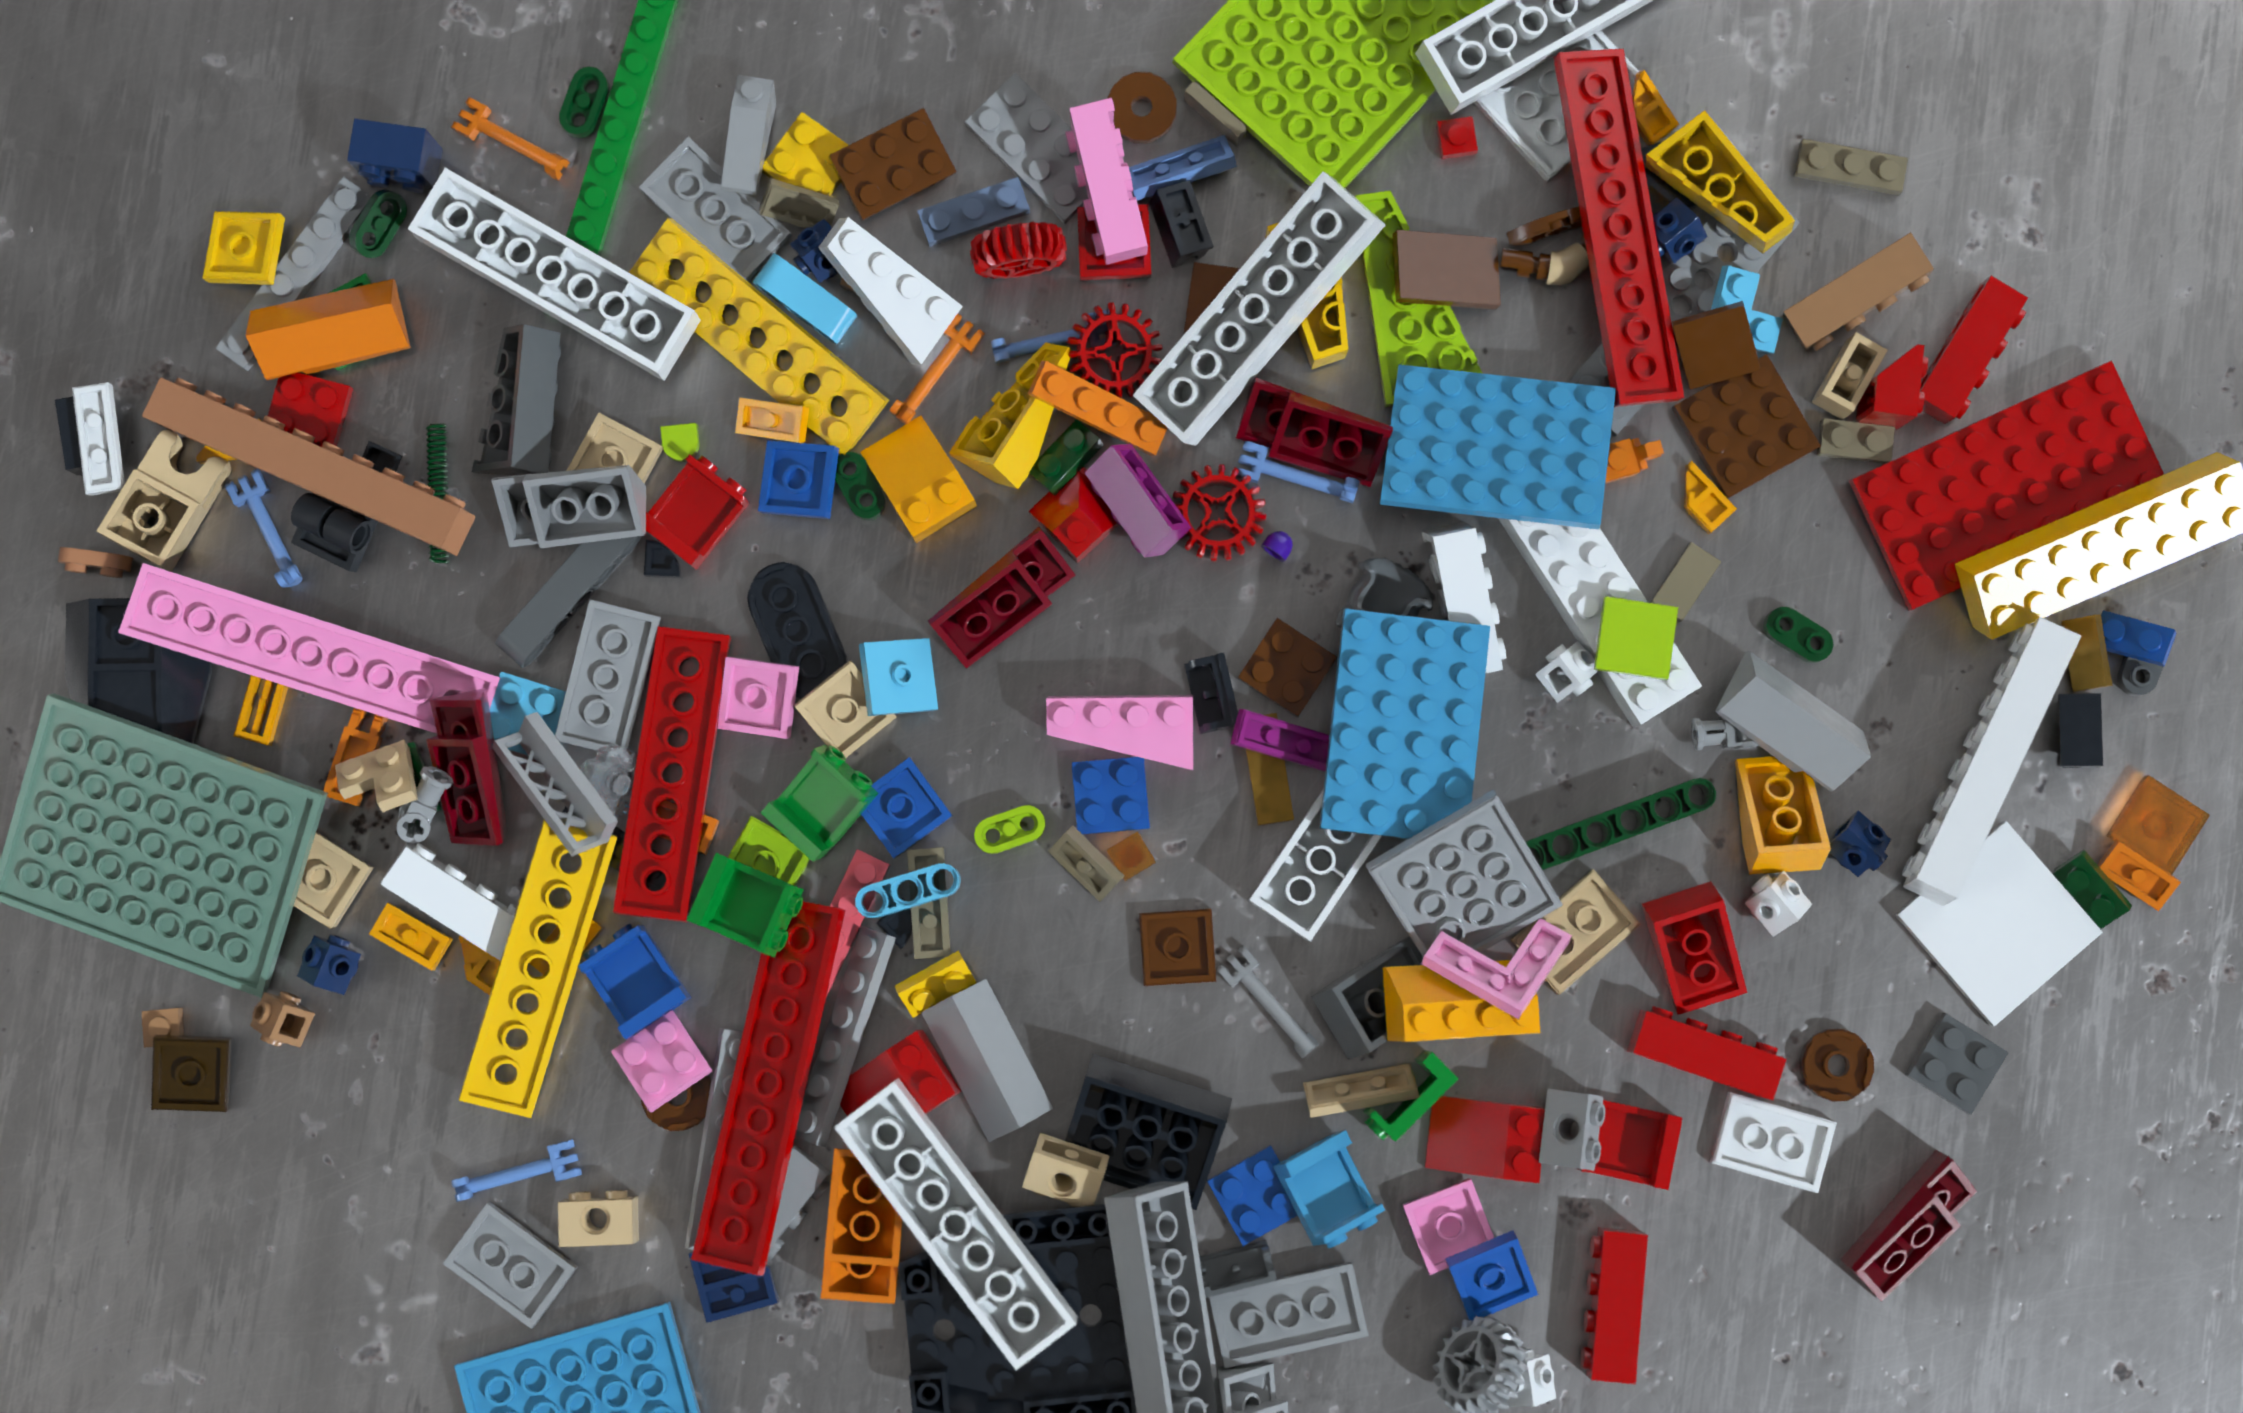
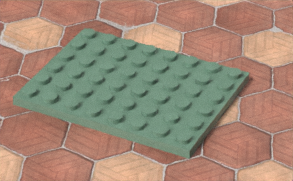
M49 694L46 697L0 859V902L262 998L270 985L328 793L58 694Z

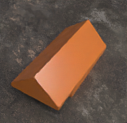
M394 279L251 310L245 335L266 380L302 371L308 375L411 348Z
M834 1148L821 1299L895 1304L902 1217L851 1149Z

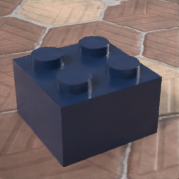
M354 118L347 161L358 171L359 175L367 180L369 185L388 188L389 183L402 185L404 190L423 193L424 189L432 190L438 180L443 148L425 128Z

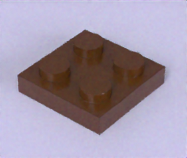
M1276 618L1237 679L1298 718L1335 662L1337 656L1279 618Z

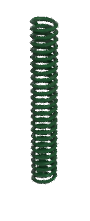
M430 423L426 427L428 431L426 433L428 436L426 439L428 444L426 446L429 448L426 450L428 453L426 457L429 459L426 462L429 465L426 468L429 470L427 472L429 476L427 478V481H429L427 486L435 490H447V486H433L434 484H447V480H431L436 478L447 479L449 477L444 474H432L447 473V469H432L434 467L445 468L448 466L446 463H431L446 462L448 460L447 458L432 457L447 456L448 453L431 452L434 450H447L446 446H431L446 445L448 443L446 441H432V439H446L447 436L430 435L434 433L446 434L448 431L445 429L433 430L431 428H446L447 425ZM445 491L435 492L433 496H445V494L449 493ZM432 545L428 547L431 550L428 553L429 555H431L428 558L431 562H450L446 559H435L449 558V554H436V552L446 551L439 548H434L435 546Z

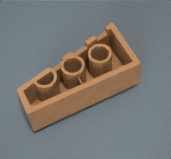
M1910 232L1783 311V316L1804 350L1806 351L1813 346L1815 351H1818L1835 340L1832 334L1844 327L1847 332L1851 331L1866 321L1864 315L1876 308L1881 312L1898 301L1897 295L1907 289L1912 293L1930 282L1928 277L1934 268Z

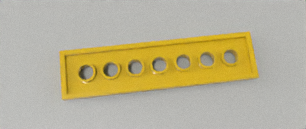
M673 218L666 219L628 272L695 310L701 321L694 332L778 403L809 407L807 427L828 445L838 447L839 454L845 455L847 452L852 451L890 401ZM674 259L680 260L684 266V273L678 280L674 279L669 272V265ZM701 282L707 283L711 288V296L706 302L700 301L696 295V288ZM729 304L733 305L738 311V320L733 325L728 324L723 318V310ZM755 327L762 329L766 337L765 343L760 348L755 347L750 341V333ZM782 350L788 351L793 358L792 366L787 371L781 369L777 363V356ZM808 373H814L820 380V387L815 393L809 392L804 386V379ZM837 395L843 397L847 402V411L843 416L836 415L831 408V402Z
M545 819L543 820L461 1087L459 1101L532 1118L617 836L611 835L607 843L579 853L578 855L581 858L579 868L575 871L567 872L560 867V859L568 851ZM569 825L568 831L576 842L589 837L583 829ZM558 887L565 888L570 892L569 902L562 907L553 906L549 902L550 892ZM549 922L556 924L559 927V935L554 941L545 942L538 937V930L543 924ZM535 958L545 959L549 964L546 974L540 977L530 975L527 971V966L531 960ZM524 993L534 994L538 998L536 1008L530 1012H523L516 1006L517 999ZM514 1028H520L527 1033L526 1042L519 1047H512L505 1040L507 1033ZM505 1063L513 1065L517 1072L511 1081L501 1082L495 1077V1071L498 1066Z

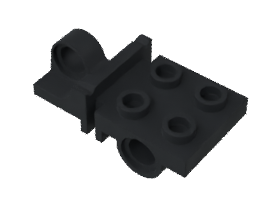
M368 441L362 457L375 463L373 470L382 473L384 467L397 472L403 456ZM305 493L296 501L291 512V522L297 527L291 543L347 571L357 573L378 521L317 494Z

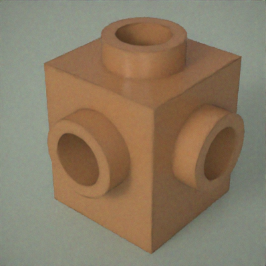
M280 991L279 996L264 992L261 1001L253 1010V1020L250 1026L262 1034L260 1039L266 1043L279 1047L282 1046V1043L301 1048L315 1013L301 1005L300 1001L302 998L292 993Z

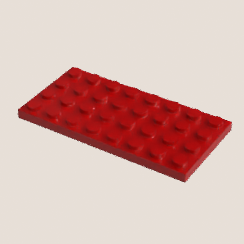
M2111 360L1848 481L1908 611L1961 588L1955 563L2162 476L2164 472Z

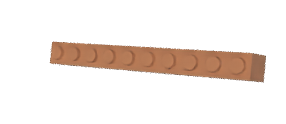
M160 377L142 417L455 556L458 555L476 517L464 510L465 502L448 494H445L443 500L433 496L435 489L418 481H415L413 486L403 483L405 476L384 467L382 473L373 470L375 463L354 454L352 460L343 457L345 450L324 441L322 447L313 444L315 437L294 428L292 434L283 431L285 424L266 415L262 421L253 418L256 413L255 411L238 403H235L232 409L224 405L227 399L208 390L205 391L204 395H200L195 392L197 386L177 377L173 383Z

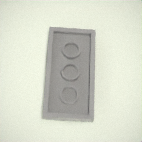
M1014 73L965 121V126L1065 224L1077 213V207L1084 206L1083 200L1089 199L1086 187H1079L1076 179L1074 166L1080 165L1077 152L1070 153L1065 132L1071 131V128Z
M687 137L639 186V189L669 218H673L745 280L749 281L766 264L772 254L776 253L792 237V234L778 220L760 215L759 208L761 204L750 194L721 190L723 168L691 138Z
M589 599L555 734L559 742L626 758L661 617Z
M1352 1262L1277 1278V1281L1209 1297L1224 1368L1369 1337Z

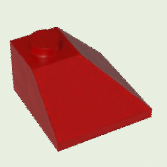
M1084 466L1055 496L1048 492L1028 511L1077 564L1119 525L1113 519L1111 510L1103 498L1093 491L1092 483L1085 474L1087 469Z

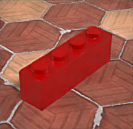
M1992 275L1979 285L1928 368L1926 376L1921 380L1920 392L1925 394L1923 412L1944 425L1955 417L1960 419L1965 414L1971 404V400L1967 398L1972 389H1979L1990 373L1985 368L1991 358L1996 360L2001 355L2008 343L2004 339L2010 328L2016 329L2024 318L2026 311L2022 308L2028 297Z
M1652 1006L1651 1012L1640 1010L1627 1052L1764 1099L1774 1100L1787 1060L1776 1055L1778 1048L1761 1042H1756L1755 1048L1742 1044L1743 1036L1726 1030H1722L1720 1036L1707 1032L1708 1024L1691 1018H1687L1685 1024L1672 1020L1673 1012L1656 1006Z
M1598 1227L1597 1236L1592 1235L1590 1256L1595 1258L1594 1273L1589 1272L1587 1294L1592 1295L1591 1310L1586 1309L1584 1315V1332H1589L1588 1347H1582L1581 1369L1586 1370L1585 1375L1591 1380L1636 1385L1648 1235L1642 1231Z

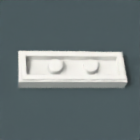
M106 382L72 387L85 494L93 496L120 492L125 485L113 385Z

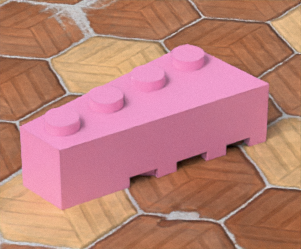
M1112 98L1069 108L1071 131L1065 132L1070 153L1077 152L1080 165L1074 166L1078 186H1085L1089 199L1083 200L1087 220L1095 221L1097 233L1092 234V240L1096 255L1103 254L1106 265L1147 255L1148 244L1137 199L1132 195L1133 184L1127 162L1124 163L1123 161L1124 150L1120 129H1115L1114 126L1115 108Z
M1193 695L1048 696L1046 698L1047 735L1190 770L1194 768Z

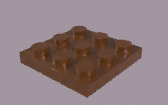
M1767 354L1758 358L1761 370L1713 383L1672 407L1673 412L1718 489L1728 499L1821 447Z

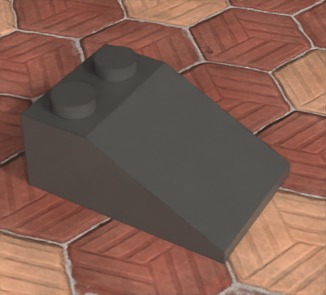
M1410 936L1341 976L1311 996L1348 1060L1368 1054L1387 1041L1383 967L1422 965L1423 956Z

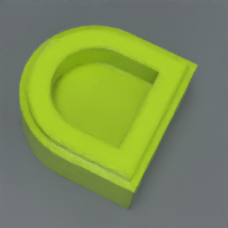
M697 423L660 427L663 450L672 460L686 462L685 459L689 454L693 457L696 456L700 446Z

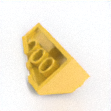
M1045 342L1017 371L1015 376L1016 382L1003 394L1000 391L995 394L991 399L995 404L983 417L979 419L975 415L966 425L949 454L993 482L1019 489L1037 461L1054 407L1027 393L1041 361H1048L1066 370L1070 360L1069 352L1072 350L1066 346Z

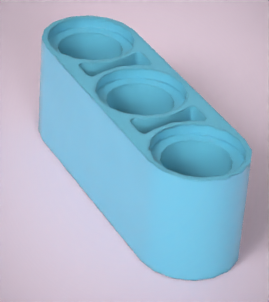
M775 253L772 254L753 280V283L759 289L835 344L839 343L858 317L847 305Z
M945 863L932 865L861 888L856 895V908L859 913L868 918L884 917L955 894L960 887L961 877L958 870L951 865ZM941 870L950 871L954 879L953 885L945 891L938 890L934 885V876ZM911 880L916 883L918 894L914 900L906 902L899 895V887L903 882ZM871 891H877L883 898L882 907L876 912H869L864 906V898Z

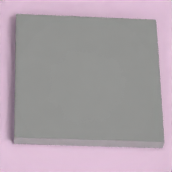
M1494 789L1365 864L1423 957L1441 931L1481 953L1563 906Z

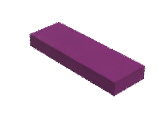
M1239 709L1230 744L1326 772L1330 735L1252 711Z

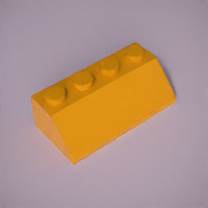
M1499 960L1496 962L1507 967L1511 960ZM1424 965L1383 967L1387 1041L1410 1042L1540 1033L1537 993L1521 1017L1517 1019Z

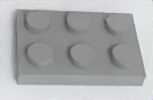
M491 1202L486 1203L443 1262L446 1267L530 1329L536 1326L578 1268V1266Z

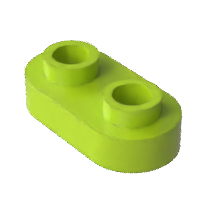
M1024 805L982 820L975 829V842L982 851L989 854H997L1037 840L1043 834L1045 818L1041 811L1034 806ZM1025 817H1030L1034 820V827L1030 831H1025L1021 828L1020 823ZM991 829H996L1000 833V838L995 843L989 842L986 838L987 832Z

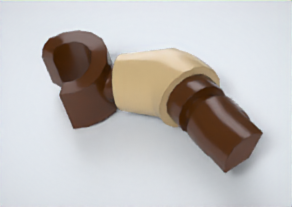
M1584 233L1580 244L1574 243L1560 251H1551L1550 254L1540 253L1539 257L1533 256V252L1502 248L1501 266L1516 268L1517 277L1529 278L1530 274L1536 275V279L1545 280L1546 285L1569 284L1589 266Z

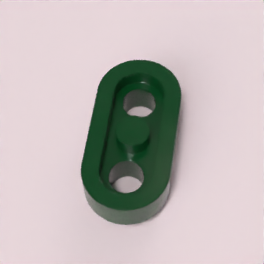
M590 66L579 69L572 77L559 113L560 124L565 132L574 138L587 137L595 130L608 96L609 83L603 72ZM589 84H597L596 91L593 93L586 92V87ZM583 116L585 117V122L580 126L574 125L575 118Z
M379 190L370 197L349 235L350 245L357 254L367 258H376L386 251L406 217L407 205L401 195L390 190ZM387 202L388 208L386 212L381 213V205ZM368 232L370 238L369 241L364 244L362 238L363 235Z
M847 452L845 455L840 454L838 456L835 480L854 515L862 520L868 521L878 518L885 509L886 499L866 460L856 452ZM849 463L856 465V472L852 475L844 473V467ZM864 495H871L873 497V503L870 506L865 507L860 504V500Z
M1790 607L1776 608L1768 613L1764 620L1763 628L1766 636L1805 662H1820L1826 659L1833 650V638L1829 631ZM1781 618H1785L1790 622L1788 631L1780 628L1779 621ZM1812 637L1820 640L1821 647L1819 650L1811 647L1810 640Z

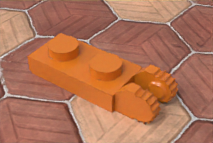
M354 708L348 726H344L323 791L328 793L327 797L360 807L365 792L344 800L338 791L335 765L379 749L383 739L381 735L385 730L388 718L374 715L370 731L366 733L359 729L364 723L367 712Z

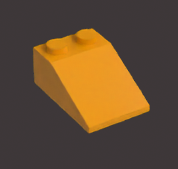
M921 415L910 421L908 425L905 424L860 452L915 543L920 542L977 507L971 492Z
M1774 756L1736 759L1735 768L1742 845L1749 875L1780 873L1783 870L1785 872L1821 870L1831 847L1814 779L1804 771L1793 772Z

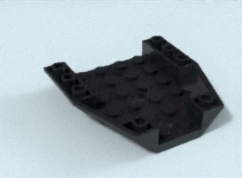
M1105 1204L1003 1215V1218L1078 1316L1075 1326L1017 1370H1015L927 1251L899 1263L902 1301L904 1300L911 1367L909 1384L912 1413H1137ZM1089 1304L1096 1305L1102 1313L1099 1322L1093 1325L1084 1323L1080 1317L1081 1309ZM942 1319L951 1321L955 1327L953 1337L946 1340L937 1337L934 1332V1325L937 1321Z

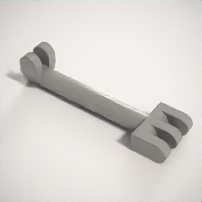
M1242 945L1238 948V951L1247 960L1241 965L1231 954L1227 960L1235 968V971L1230 974L1228 969L1222 964L1216 967V970L1232 988L1241 981L1295 1043L1293 1048L1304 1058L1319 1043L1310 1033L1306 1034L1254 975L1252 971L1260 964L1247 948Z

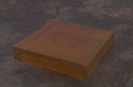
M2145 775L2106 836L2113 841L2116 839L2120 840L2173 875L2210 815L2150 775Z

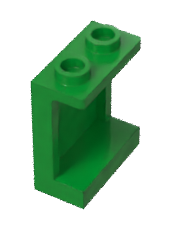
M826 744L813 749L810 753L811 759L778 799L769 802L760 812L812 862L826 857L878 795V792L872 787L871 779L858 770L854 771L845 762L846 757L840 750Z
M715 853L687 921L733 939L763 954L775 957L777 951H781L787 942L788 931L786 930L792 917H796L802 907L803 897L801 895L804 889L729 857Z
M1424 1049L1414 1059L1429 1074L1417 1087L1419 1095L1417 1099L1403 1101L1385 1120L1371 1107L1363 1111L1369 1117L1364 1123L1382 1140L1388 1136L1396 1142L1459 1079L1433 1052Z

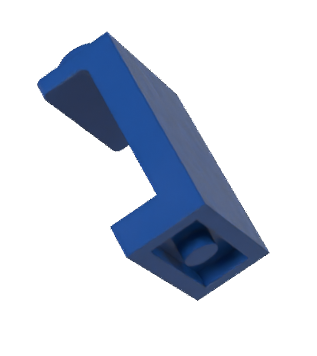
M631 923L612 935L615 941L605 948L599 944L583 954L582 957L585 961L578 965L580 972L587 975L620 1025L617 1028L625 1040L630 1039L671 1010L676 1009L692 998L644 925L633 927Z

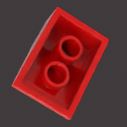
M1711 881L1642 903L1648 930L1678 1015L1747 993L1724 899Z
M916 1030L851 1074L840 1106L848 1117L897 1078L901 1080L925 1114L933 1111L962 1091L923 1030Z
M1441 1096L1430 1107L1424 1168L1497 1179L1540 1183L1542 1163H1539L1545 1108Z

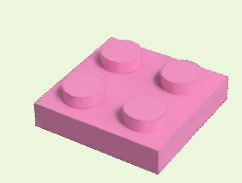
M732 656L726 657L717 729L784 739L791 738L799 666Z
M673 1010L611 1051L651 1113L713 1071Z
M1470 1178L1402 1204L1429 1275L1448 1268L1445 1258L1494 1238Z

